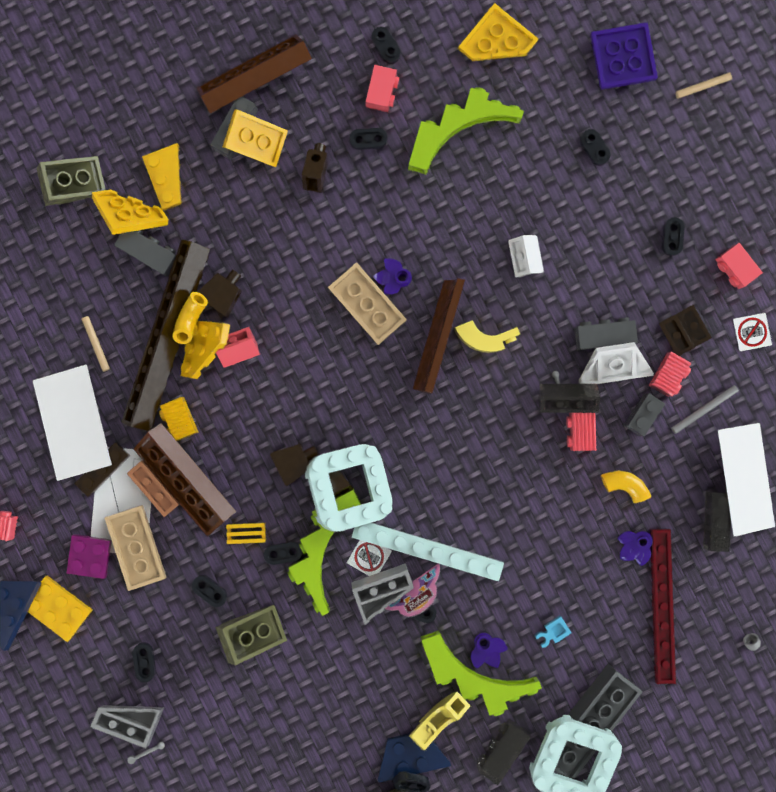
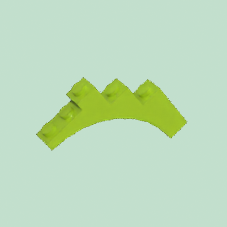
M480 87L471 88L465 109H461V106L457 104H446L440 126H437L433 121H421L408 170L426 175L439 149L461 130L488 121H508L520 124L524 111L515 105H502L498 100L488 101L489 93L485 89Z
M354 489L335 499L338 511L361 505ZM314 509L311 519L314 525H319L320 528L300 539L301 543L299 546L303 554L307 553L308 556L290 565L288 575L291 581H295L297 585L305 582L303 587L307 595L312 596L314 600L312 604L317 613L320 612L324 616L329 613L330 608L322 585V562L325 549L334 532L318 524L316 520L317 512Z
M439 630L421 636V641L437 685L449 684L452 682V679L456 678L461 695L465 700H474L479 697V694H482L490 716L503 714L504 710L508 709L506 701L514 702L519 700L520 696L526 694L534 695L539 689H542L537 676L524 680L505 681L492 679L476 673L466 667L452 654Z

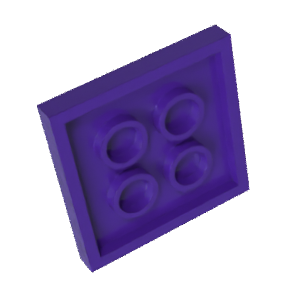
M648 22L591 32L590 36L600 90L657 80L658 75Z

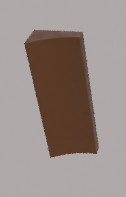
M295 34L198 86L197 90L208 111L212 113L312 58L304 41Z
M457 278L455 280H444L413 385L414 390L428 394L433 393L465 280Z
M162 423L147 432L133 449L207 537L236 512Z

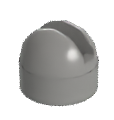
M750 633L743 638L745 646L751 651L757 650L761 645L757 634Z

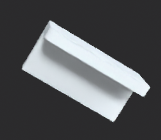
M523 235L508 240L515 277L544 272L536 235Z

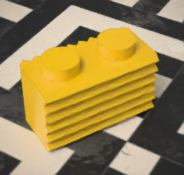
M179 397L160 405V417L163 421H166L169 427L166 429L176 441L198 433L184 397Z

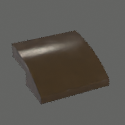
M694 305L659 323L675 354L678 356L712 338Z

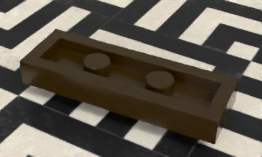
M117 442L108 449L112 465L84 473L74 483L87 497H90L131 456Z

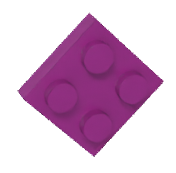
M72 535L66 573L105 579L107 577L112 540Z

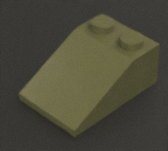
M98 156L40 162L36 168L45 206L91 198L92 192L106 190Z
M270 605L234 618L215 627L227 661L233 665L244 662L287 641L275 605Z

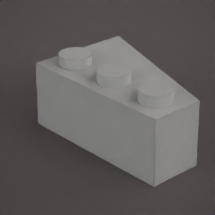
M406 563L351 582L352 591L365 625L378 613L383 612L387 606L393 602L395 603L414 588Z
M103 705L98 708L91 728L146 748L150 745L164 707Z

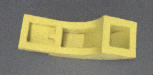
M473 320L454 328L457 336L465 345L486 353L504 350V341L506 344L516 341V336L520 335L518 327L499 335H486L477 329Z
M458 692L448 695L419 721L420 724L409 737L421 750H425L445 727L454 721H458L470 705Z

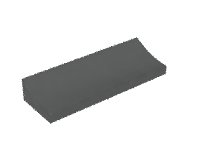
M607 664L568 715L573 720L603 730L608 728L613 731L643 691L611 665ZM566 741L554 771L562 776L575 779L597 750Z

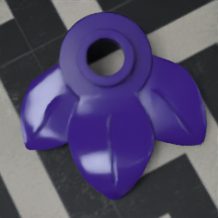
M390 258L384 259L386 270H382L374 275L375 281L385 286L384 294L388 295L398 293L401 287L408 286L412 280L411 273L407 269H403L399 261ZM403 276L406 279L404 281H400L399 277Z
M626 531L618 536L617 539L623 544L620 551L621 560L631 561L636 559L640 566L645 565L651 557L650 547L652 546L653 539L648 532L639 531L634 533ZM645 539L646 543L641 544L639 541Z
M479 633L474 639L475 648L471 652V660L475 668H479L484 662L498 668L500 665V653L505 652L508 648L502 639L492 638L488 633ZM482 639L487 640V643L485 645L480 644V641Z

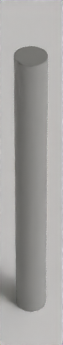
M733 385L671 428L672 431L677 434L739 391L738 388Z

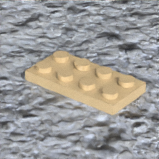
M357 262L328 287L377 345L382 343L407 321Z
M143 505L105 517L128 591L166 579L167 577Z

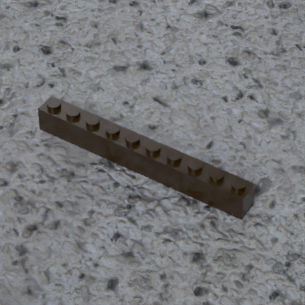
M181 240L121 421L123 424L150 431L155 423V416L161 404L163 391L167 386V379L179 349V343L173 339L175 323L190 294L197 292L199 282L203 276L202 272L205 263L209 257V248L192 241Z

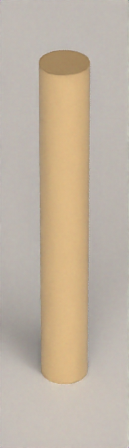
M729 72L675 92L676 97L679 99L732 80V75Z
M89 316L83 317L82 322L102 371H108L110 367Z

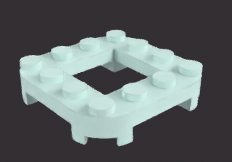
M361 444L314 457L310 461L307 471H305V478L309 481L317 512L316 520L325 529L333 532L347 530L381 520L392 511V496L382 458L376 447ZM362 464L371 502L338 511L328 473Z
M563 715V717L552 722L549 721L545 727L547 732L534 763H530L529 767L535 787L542 792H606L622 751V746L612 731L608 728L603 730L573 720L569 715ZM566 741L599 751L587 780L583 779L581 782L553 773Z

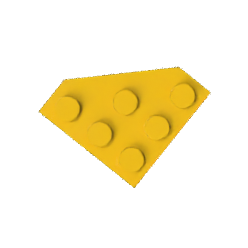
M494 3L459 45L458 50L472 61L521 57L529 53L538 42V38Z
M113 190L92 192V199L112 235L168 225L169 219L159 206L153 205V207L144 205L142 200L130 196L124 198Z
M197 321L192 340L185 345V355L181 365L182 377L193 379L200 377L202 368L204 366L208 367L215 359L217 350L223 349L227 344L230 325Z

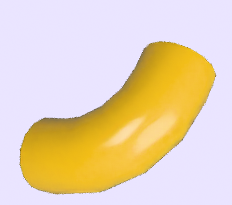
M192 292L179 313L173 330V339L177 343L187 344L192 340L196 323L208 304L207 299L201 293Z
M618 470L601 475L602 482L608 493L614 490H624L630 495L633 503H639L651 498L650 491L644 482L630 472Z

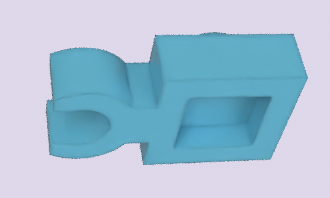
M559 615L544 625L547 631L538 632L535 634L536 639L545 637V641L540 644L542 648H545L549 645L551 639L557 643L571 634V631Z

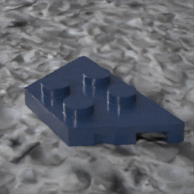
M0 582V648L3 651L9 650L42 584L41 582Z
M411 733L387 738L378 782L393 780L402 771L419 774L449 767L451 763L433 741L425 750H421L409 737Z

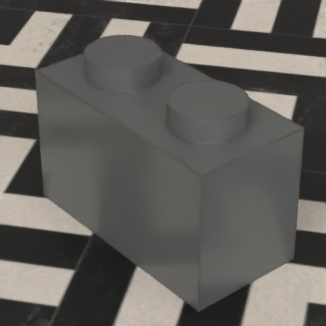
M650 393L643 394L623 426L638 436H645L665 403Z

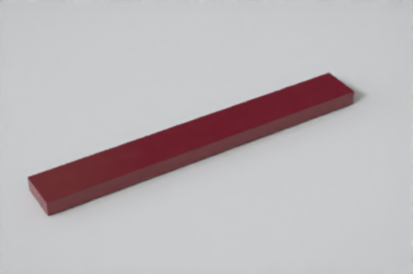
M650 529V535L653 539L650 548L655 683L676 684L671 529Z

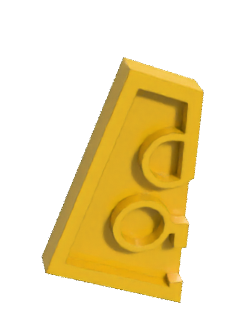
M176 143L142 156L162 210L165 211L181 205L179 144Z

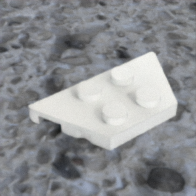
M635 342L596 348L579 379L580 386L654 376V373Z

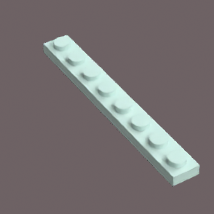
M375 523L354 527L352 538L496 581H499L504 565L502 561Z

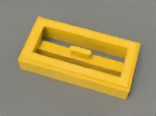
M265 523L226 525L227 544L266 542ZM261 527V531L231 532L232 528ZM262 535V538L232 539V536Z

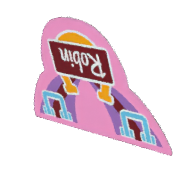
M436 564L412 582L414 588L385 609L390 611L399 610L402 615L408 617L415 616L427 609L436 598L437 588L435 583L439 576L440 564Z

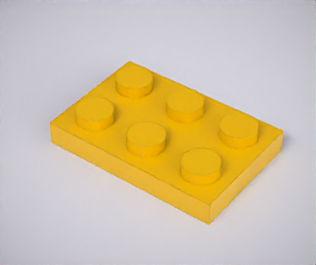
M234 109L222 147L276 167L288 130Z
M47 575L41 581L42 584L28 613L66 642H69L93 610Z

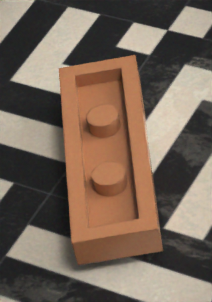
M140 461L127 473L163 517H166L180 505L144 461Z

